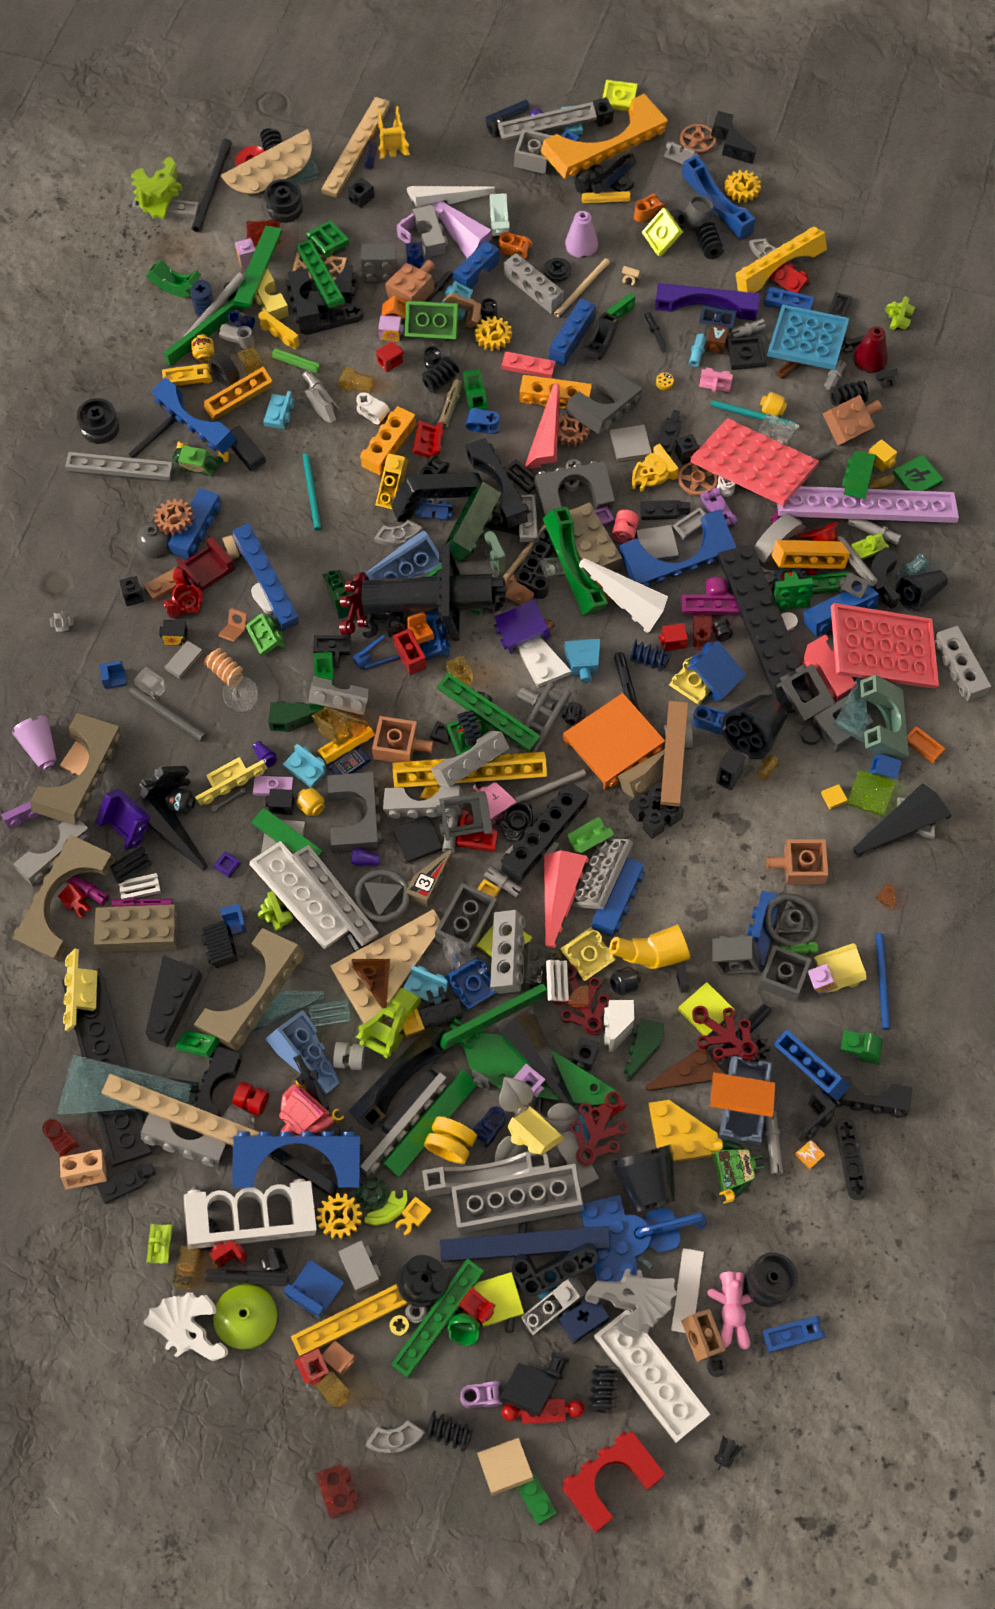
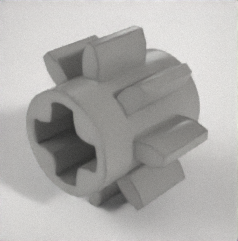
M67 611L54 612V617L49 618L50 627H55L56 632L70 630L69 626L73 625V616H68Z

